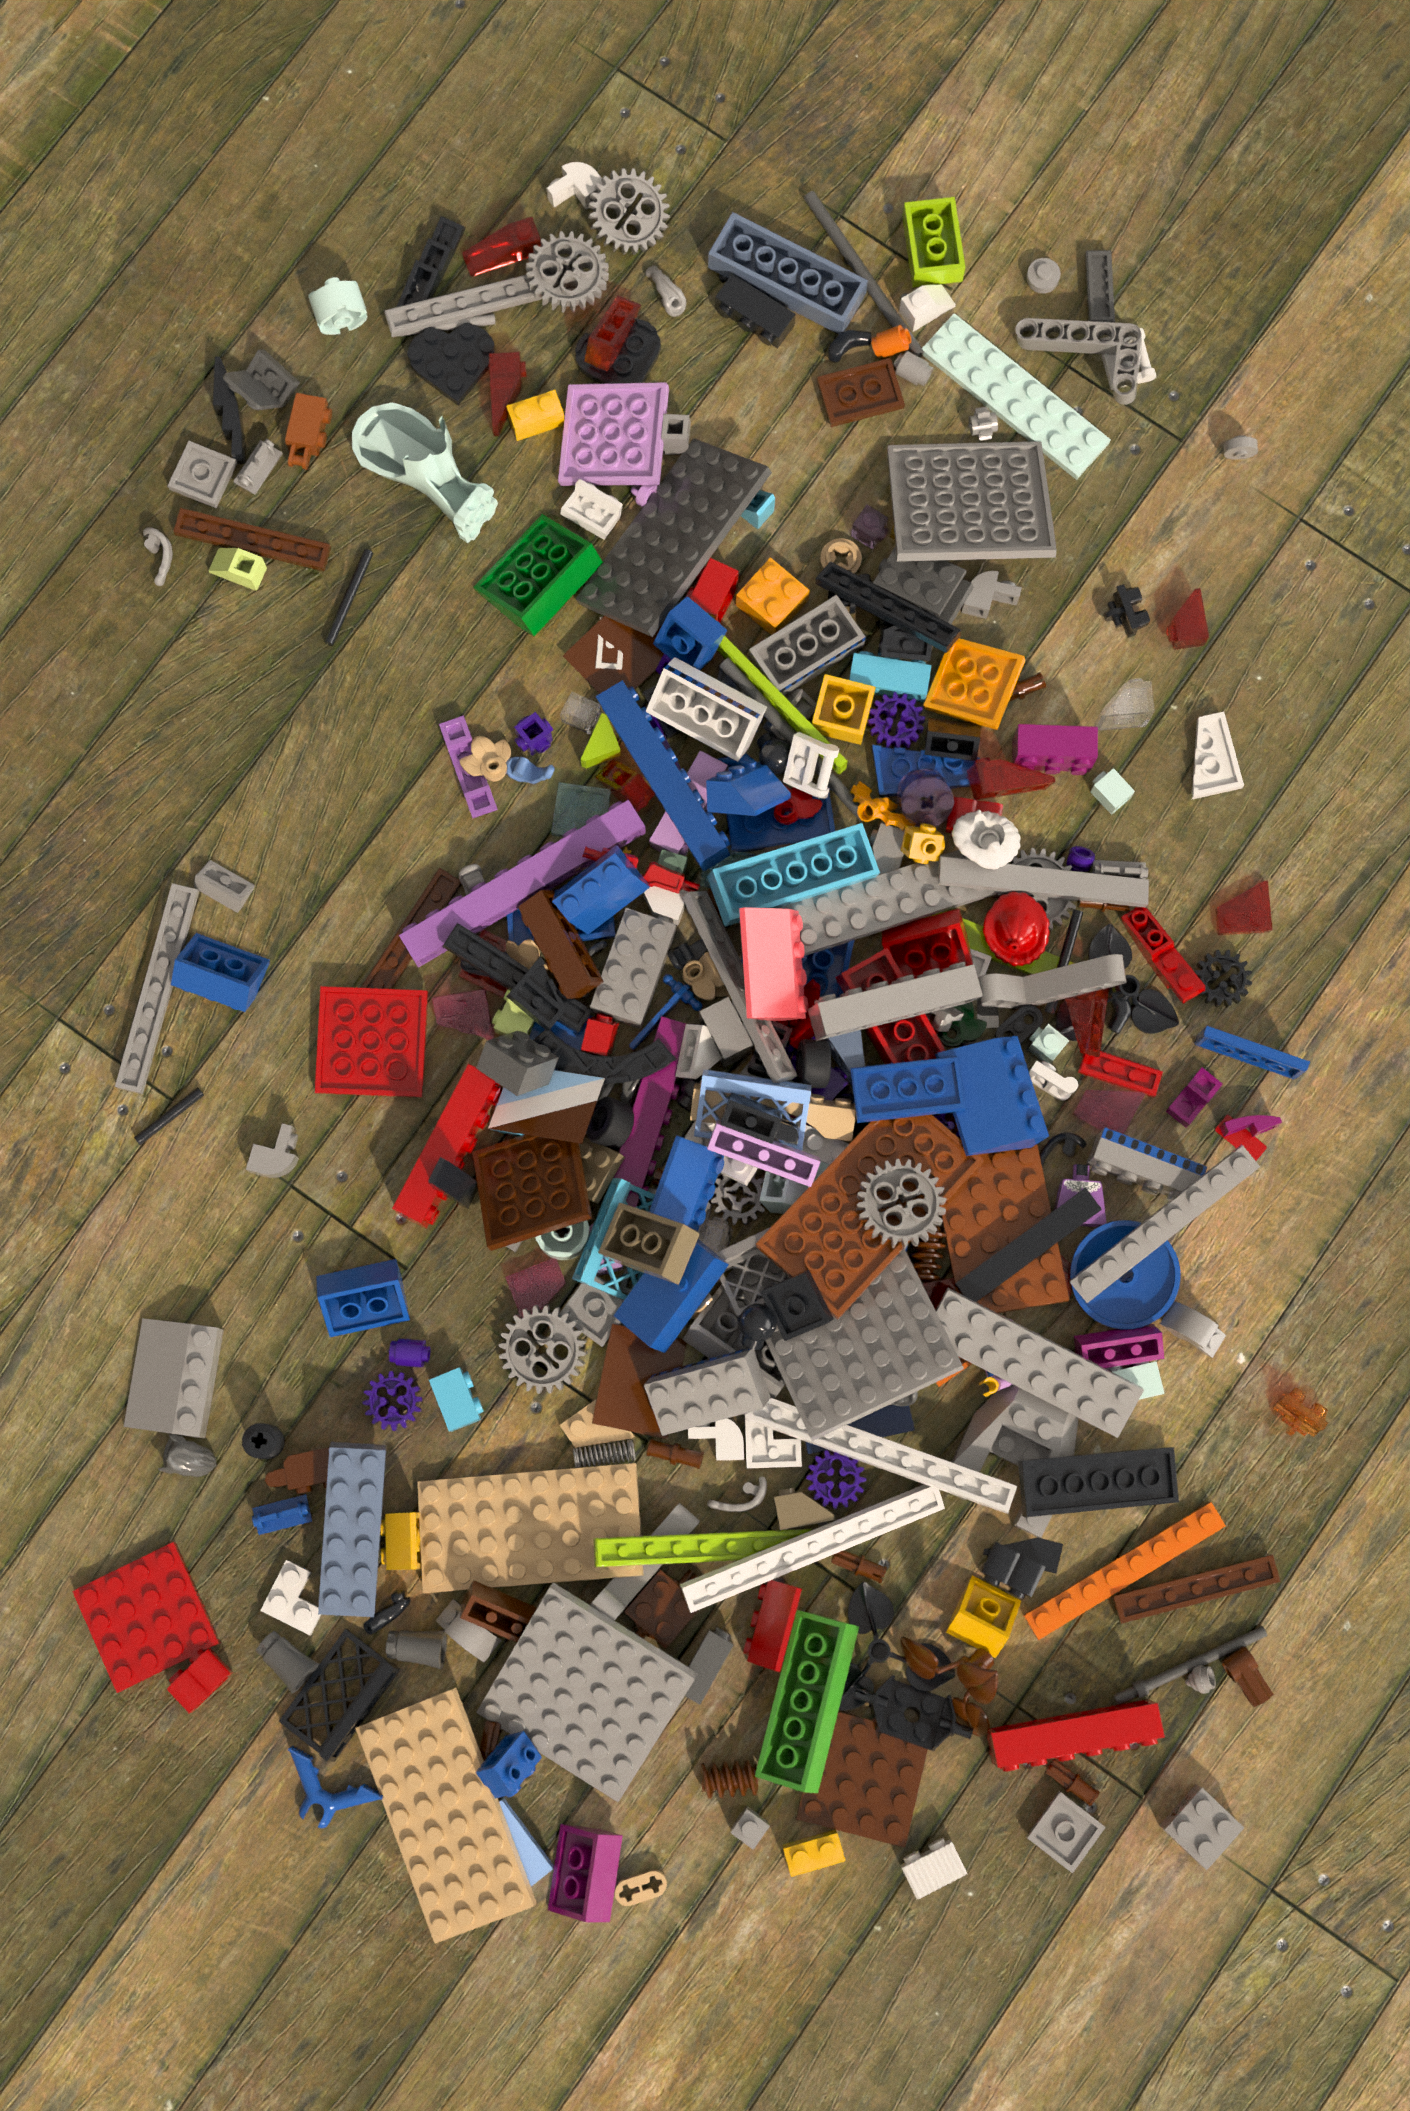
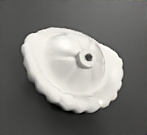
M981 810L966 813L958 818L953 826L952 837L956 847L964 856L971 861H975L981 867L998 869L1011 862L1013 857L1018 854V849L1020 848L1018 829L1011 821L1004 816H1000L998 813H991L990 811L981 812Z

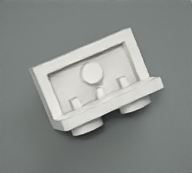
M578 479L575 491L561 508L560 514L604 540L620 519L622 503L615 497L598 490L593 484Z

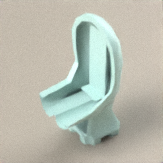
M393 402L371 407L358 418L352 431V449L360 465L387 479L418 489L427 495L454 523L462 540L467 543L474 540L480 533L483 523L486 520L489 521L495 514L498 502L497 499L492 497L494 491L487 484L471 483L461 477L452 455V439L443 417L441 416L438 420L441 428L436 429L426 417L412 408Z

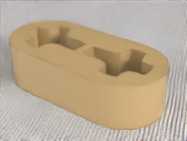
M653 1869L624 1878L616 1885L615 1898L617 1902L624 1906H632L656 1898L666 1890V1876L660 1870ZM651 1876H655L656 1880H662L657 1891H654L653 1887L643 1889L642 1885L649 1883ZM628 1884V1887L631 1889L639 1886L640 1890L632 1893V1899L627 1900L626 1896L620 1895V1892L623 1891V1885Z

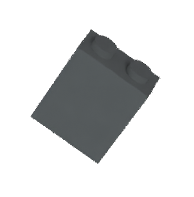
M716 1627L715 1630L708 1629L687 1666L697 1672L698 1675L685 1696L699 1705L702 1703L734 1645L730 1640L731 1634L719 1627Z

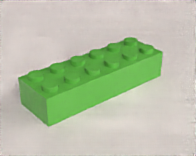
M796 1611L755 1777L804 1793H818L859 1626L810 1612Z

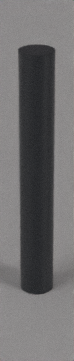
M197 1087L138 1133L134 1139L141 1146L204 1096L203 1092Z

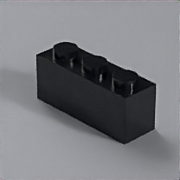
M733 273L715 296V309L722 317L726 319L731 318L737 322L742 330L746 332L751 331L768 346L772 345L778 349L795 326V313Z

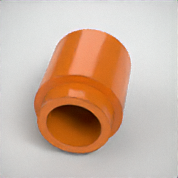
M898 325L877 333L871 342L875 355L878 358L882 356L887 358L908 350L912 340L908 329Z

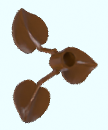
M902 1636L900 1644L903 1656L909 1668L918 1676L932 1679L935 1676V1672L940 1674L957 1667V1676L967 1691L963 1696V1700L957 1697L952 1699L956 1721L962 1725L974 1728L972 1734L983 1738L990 1729L988 1717L978 1705L969 1702V1697L971 1695L974 1700L982 1704H989L994 1699L997 1691L998 1671L989 1670L994 1665V1659L991 1654L985 1649L978 1648L969 1658L963 1656L960 1660L939 1667L937 1666V1657L928 1648Z

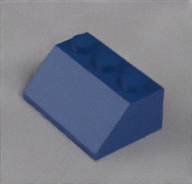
M754 760L741 761V765L731 766L728 768V771L717 772L715 777L706 780L707 812L756 816L791 798L790 791L768 766L757 765V762Z
M616 845L556 891L552 902L571 924L586 934H590L649 889L650 885Z
M196 933L175 959L171 985L183 991L205 997L210 1001L224 1004L232 1009L246 1012L256 998L270 960Z
M676 1136L649 1212L682 1223L698 1231L699 1226L705 1221V1210L708 1201L714 1195V1184L717 1176L723 1170L724 1155L708 1150L704 1145Z
M397 1259L316 1276L317 1297L330 1337L410 1320Z

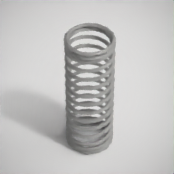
M627 1440V1450L625 1442L622 1441L621 1450L620 1442L618 1441V1455L615 1442L612 1443L613 1455L609 1442L608 1455L604 1443L603 1455L600 1444H598V1455L596 1446L593 1445L594 1459L590 1445L588 1446L589 1459L586 1447H583L584 1460L581 1447H579V1453L577 1447L573 1448L575 1467L581 1468L582 1465L586 1467V1461L588 1466L591 1467V1460L594 1467L596 1466V1460L599 1466L601 1465V1460L603 1465L606 1464V1460L608 1464H610L611 1460L612 1463H615V1456L618 1463L620 1462V1456L622 1462L625 1461V1455L628 1462L630 1456L631 1460L635 1461L633 1440Z

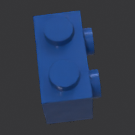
M524 1731L509 1734L501 1740L475 1773L483 1784L490 1789L495 1799L504 1796L512 1797L521 1789L520 1784L524 1779L534 1773L536 1770L535 1766L542 1756Z

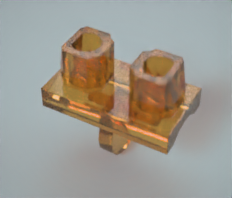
M1298 1388L1292 1389L1276 1402L1273 1409L1283 1415L1281 1420L1289 1425L1286 1434L1292 1436L1297 1431L1303 1436L1308 1433L1315 1437L1328 1424L1325 1421L1328 1409L1317 1403H1314L1310 1409L1305 1407L1302 1403L1306 1395Z

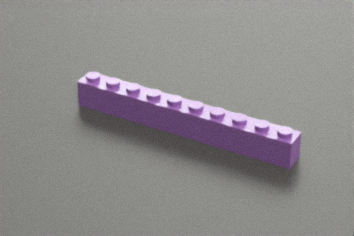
M627 800L624 803L622 801L616 802L609 807V812L602 816L595 815L589 818L585 826L578 830L573 828L563 835V839L556 843L552 841L540 848L541 852L536 855L523 857L514 868L510 870L506 868L499 871L494 876L495 879L487 884L485 882L477 884L472 888V892L465 897L462 895L455 897L448 903L449 906L443 910H433L426 915V920L421 923H412L406 926L399 937L417 967L419 968L447 951L442 946L457 923L476 934L517 910L518 906L539 891L550 890L589 867L595 861L582 857L585 846L601 852L603 848L612 849L616 845L621 848L645 834V825L630 801Z

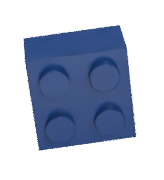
M687 596L668 613L653 644L670 659L676 657L690 666L701 670L711 661L727 629Z

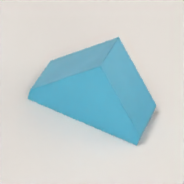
M759 490L741 517L756 529H759L774 512L775 496L772 493Z

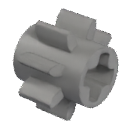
M987 407L976 408L974 415L969 416L971 435H977L979 441L992 439L991 435H993V432L998 431L996 413H990Z

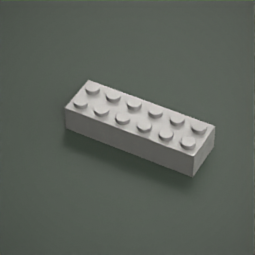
M965 962L950 965L949 968L943 969L941 973L939 968L925 971L923 974L918 975L917 979H914L913 975L904 976L891 982L892 985L889 986L888 982L884 981L871 985L864 992H862L860 987L845 991L844 994L840 995V998H836L835 994L820 997L819 1000L814 1001L815 1005L808 1009L815 1039L818 1041L970 1003L983 996L975 965L966 966Z

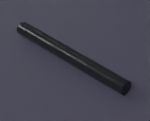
M364 549L324 639V642L330 646H333L374 554L368 549Z
M1074 909L1072 912L1057 968L1069 965L1084 913L1082 911ZM1058 1000L1046 1003L1044 1011L1055 1014Z

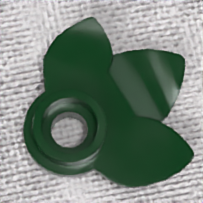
M972 1002L954 1006L964 1013L962 1020L953 1021L949 1030L956 1032L955 1038H949L947 1032H938L939 1039L945 1046L956 1047L963 1040L974 1041L984 1033L987 1022L973 1019L974 1008Z

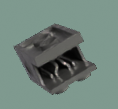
M896 546L888 559L884 558L881 561L878 569L879 574L873 584L907 602L936 614V617L952 624L974 588L971 582L963 579L966 570L946 560L897 561Z

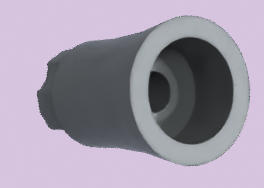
M445 1630L389 1631L386 1642L387 1658L423 1664L437 1669L443 1668L447 1651V1633Z
M276 1631L268 1634L256 1649V1652L263 1657L262 1660L279 1676L292 1694L308 1681L319 1666V1663L306 1656Z

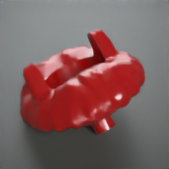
M1012 891L1000 896L992 905V908L986 913L982 930L989 949L995 954L997 959L1011 966H1024L1032 964L1034 960H1038L1040 955L1045 952V946L1049 941L1050 922L1043 907L1033 897L1024 892Z

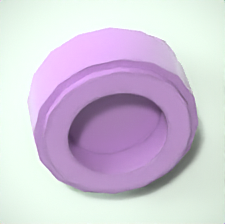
M657 485L632 486L631 493L636 496V504L644 507L651 495L657 493L658 487Z

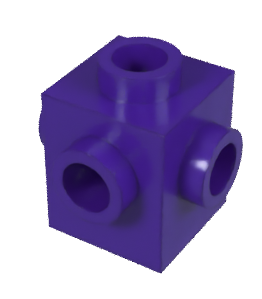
M536 712L522 718L514 727L517 736L514 740L523 752L527 750L533 756L537 752L538 754L545 752L551 746L553 741L551 732L553 728L545 718L541 719ZM537 735V736H536L535 738H533L532 740L530 739L531 736Z

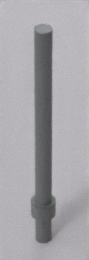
M1261 1626L1147 1680L1140 1679L1135 1681L1131 1687L1114 1694V1700L1117 1705H1120L1135 1697L1140 1699L1149 1695L1150 1690L1191 1672L1198 1665L1204 1666L1267 1637V1632Z

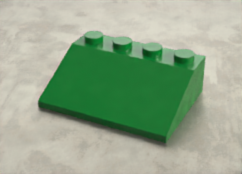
M542 514L473 588L514 624L530 635L535 636L603 564V561L592 543Z

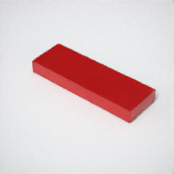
M1086 1046L1077 1073L1154 1098L1163 1071Z

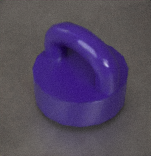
M1072 847L1067 857L1066 866H1072L1070 871L1088 872L1093 865L1095 854L1085 847Z

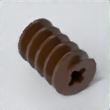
M935 1226L937 1229L935 1235L927 1232L929 1236L928 1241L925 1242L919 1237V1243L916 1247L911 1244V1248L917 1251V1253L910 1254L909 1259L916 1262L912 1265L920 1281L932 1282L940 1280V1276L934 1274L933 1271L942 1269V1266L937 1264L935 1260L944 1258V1255L937 1252V1249L945 1248L946 1245L940 1242L939 1238L947 1237V1234L937 1226Z
M736 1760L733 1762L732 1769H729L727 1762L723 1761L721 1770H718L716 1763L712 1762L709 1771H707L704 1763L700 1764L702 1793L705 1791L708 1799L713 1798L714 1791H717L719 1798H723L725 1790H728L733 1798L737 1789L740 1790L742 1797H745L748 1788L751 1789L753 1796H757L758 1778L755 1777L756 1762L754 1767H752L749 1760H745L744 1766L741 1768Z

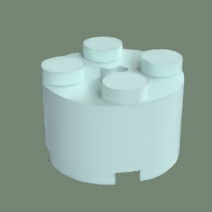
M337 277L330 278L325 281V286L308 295L320 331L324 334H341L339 329L348 327L349 331L354 330L367 320V310L357 281H340Z
M588 1221L567 1226L566 1229L570 1232L565 1234L564 1238H560L559 1234L555 1233L556 1230L536 1236L535 1238L542 1251L549 1257L557 1260H569L579 1256L584 1250L590 1233Z

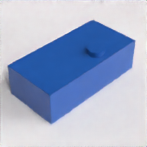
M698 1239L679 1285L644 1273L613 1316L650 1348L666 1353L729 1264Z

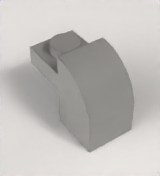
M663 414L661 439L664 442L663 451H665V455L681 454L688 450L691 426L689 415Z
M998 571L983 572L971 581L974 588L963 604L962 613L987 619L992 600L1017 606L1022 587H1018L1010 581L997 582Z
M282 1123L274 1149L253 1144L246 1170L252 1174L268 1178H277L289 1173L299 1160L296 1155L290 1153V1150H294L297 1145L298 1134H295L296 1129L293 1126Z
M1175 1301L1160 1323L1174 1336L1190 1342L1203 1354L1211 1358L1214 1357L1226 1334L1218 1329L1219 1325L1198 1311Z
M453 1599L436 1619V1622L460 1646L479 1660L485 1662L502 1640L495 1633L461 1619V1604Z

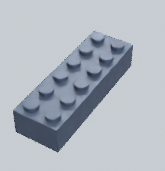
M732 212L708 253L709 269L727 278L733 273L782 306L839 335L846 330L866 295L868 280Z
M331 1442L318 1607L319 1615L374 1617L387 1445Z

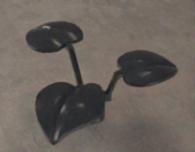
M1108 924L1093 938L1088 951L1089 960L1107 955L1121 954L1123 955L1124 969H1126L1132 960L1131 947L1114 926ZM1125 975L1126 983L1113 986V994L1091 1009L1088 1003L1081 998H1070L1064 1001L1057 1011L1056 1030L1069 1041H1083L1091 1038L1100 1027V1021L1093 1013L1115 998L1127 1000L1132 997V1003L1136 1006L1131 1012V1018L1134 1025L1144 1033L1155 1034L1179 1025V1020L1173 1006L1160 992L1145 989L1139 994L1140 983L1138 979L1132 975Z
M862 1582L851 1597L848 1619L850 1624L859 1626L858 1634H866L872 1630L874 1641L868 1647L870 1659L862 1671H860L856 1664L850 1663L839 1710H851L867 1703L854 1699L853 1696L856 1687L870 1692L874 1691L873 1681L865 1676L874 1662L882 1664L890 1658H894L906 1663L905 1657L891 1652L889 1644L878 1637L877 1629H885L892 1622L894 1617L893 1605L884 1593L866 1582ZM921 1643V1645L928 1648L937 1657V1666L943 1667L951 1663L947 1655L938 1647L928 1643ZM909 1666L906 1669V1677L909 1683L921 1691L937 1689L952 1680L956 1675L954 1668L940 1674L935 1672V1676L932 1679H925L915 1674Z

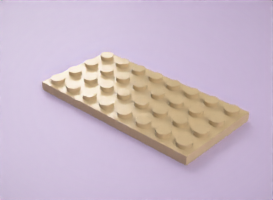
M636 1463L418 1481L422 1588L424 1594L468 1590L473 1580L491 1588L644 1576V1565L594 1567L593 1538L641 1536Z
M457 1688L355 1728L380 1795H383V1805L434 1944L532 1908L537 1904L498 1798L495 1799L490 1789L483 1784L475 1773L482 1766L484 1760Z

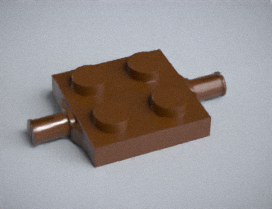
M659 1569L624 1610V1613L635 1622L638 1628L634 1634L642 1639L646 1636L655 1639L666 1649L698 1612L697 1610L690 1613L680 1584L698 1576L688 1569L678 1581L670 1578Z

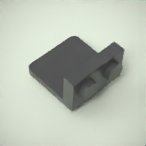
M264 349L257 351L247 370L226 372L223 376V379L228 383V387L247 400V405L254 410L286 407L300 384L290 372Z

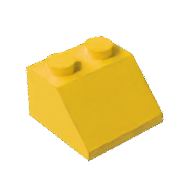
M420 1512L385 1514V1519L381 1521V1536H386V1547L381 1549V1562L386 1564V1570L422 1568Z
M972 1575L952 1614L946 1633L977 1649H985L992 1657L996 1658L1009 1639L1021 1600Z

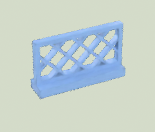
M703 1070L694 1132L695 1137L710 1139L713 1131L700 1130L702 1120L711 1114L716 1121H721L714 1111L728 1102L729 1096L727 1097L724 1093L745 1095L746 1098L753 1100L751 1096L759 1097L755 1100L756 1102H761L765 1098L772 1099L777 1106L776 1109L781 1110L788 1121L797 1123L801 1120L797 1144L788 1143L780 1139L777 1142L802 1151L811 1085L788 1081L773 1083L771 1079ZM706 1090L717 1091L724 1100L711 1108L705 1100ZM778 1100L786 1102L781 1105ZM792 1102L803 1104L802 1113L793 1120L784 1109ZM705 1106L708 1111L703 1114V1108Z

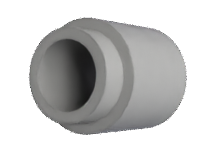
M909 351L905 354L900 353L893 366L896 368V375L916 386L918 384L925 386L933 371V367L929 366V362Z

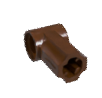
M1245 1646L1221 1661L1233 1682H1237L1252 1707L1263 1704L1274 1695L1257 1668L1259 1667L1256 1660Z

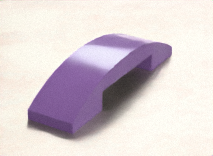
M464 716L439 724L472 818L498 810L487 779L483 775L472 776L468 774L460 765L459 760L472 754V737Z

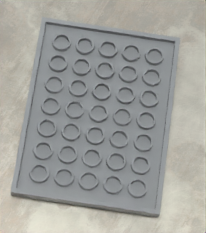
M905 1249L892 1260L838 1320L833 1316L834 1319L830 1323L787 1341H784L778 1327H776L773 1335L766 1340L812 1441L964 1369ZM759 1256L752 1259L749 1268L763 1272L767 1259ZM771 1261L767 1274L781 1279L783 1271ZM732 1268L739 1282L742 1270ZM747 1273L742 1286L756 1290L761 1277ZM765 1279L760 1291L777 1282ZM744 1292L748 1303L751 1304L754 1295Z

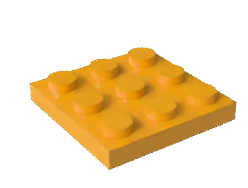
M959 638L950 650L944 653L924 702L925 710L998 730L1025 663V657Z

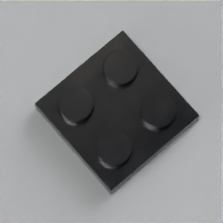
M809 1269L760 1291L768 1309L775 1318L776 1325L784 1341L830 1323L834 1319Z

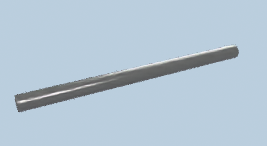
M814 191L807 193L804 197L805 202L854 273L868 280L867 292L891 327L901 325L904 329L907 328L912 340L908 351L921 357L924 353L922 347Z
M729 657L725 659L719 667L746 696L767 706L764 716L786 741L792 745L793 736L797 732ZM819 756L815 767V773L818 776L823 762ZM831 771L828 787L861 822L862 820L857 814L860 803L853 801L855 796Z

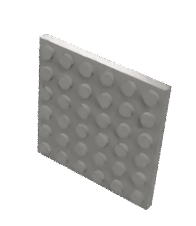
M1041 441L887 446L897 561L1056 558L1057 548Z
M552 1583L476 1713L487 1720L500 1723L501 1728L509 1734L524 1731L539 1753L616 1802H619L698 1673L560 1586Z

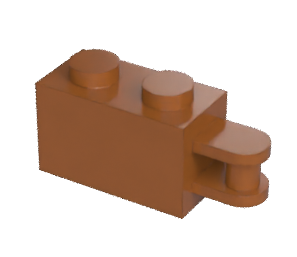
M296 393L285 437L287 448L290 451L288 466L294 467V465L302 466V469L307 470L311 455L319 456L320 448L325 447L327 434L324 431L326 424H330L332 418V409L329 408L326 398ZM297 452L304 453V455H297Z

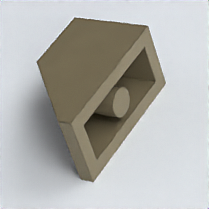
M794 1488L779 1490V1496L773 1497L779 1530L835 1520L834 1514L802 1492L795 1493Z

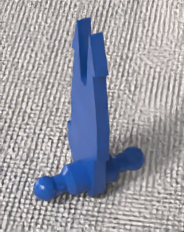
M666 974L663 977V982L671 987L674 995L629 1044L632 1050L657 1027L661 1017H666L681 1000L685 1004H690L695 1011L702 1009V1003L694 998L689 985L676 982L670 974Z

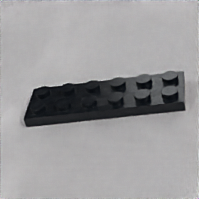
M1174 1447L1018 1461L1023 1517L1179 1502Z

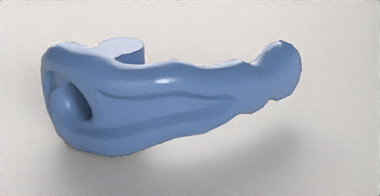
M511 757L506 762L507 775L511 779L531 784L550 779L555 769L553 765L538 768L524 757Z

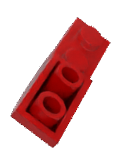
M1136 907L1121 917L1128 933L1150 967L1167 989L1171 988L1182 1004L1205 991L1204 983L1176 950L1174 941L1147 908Z

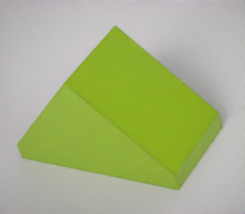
M601 713L581 757V765L586 769L621 756L619 744L609 719L604 713Z

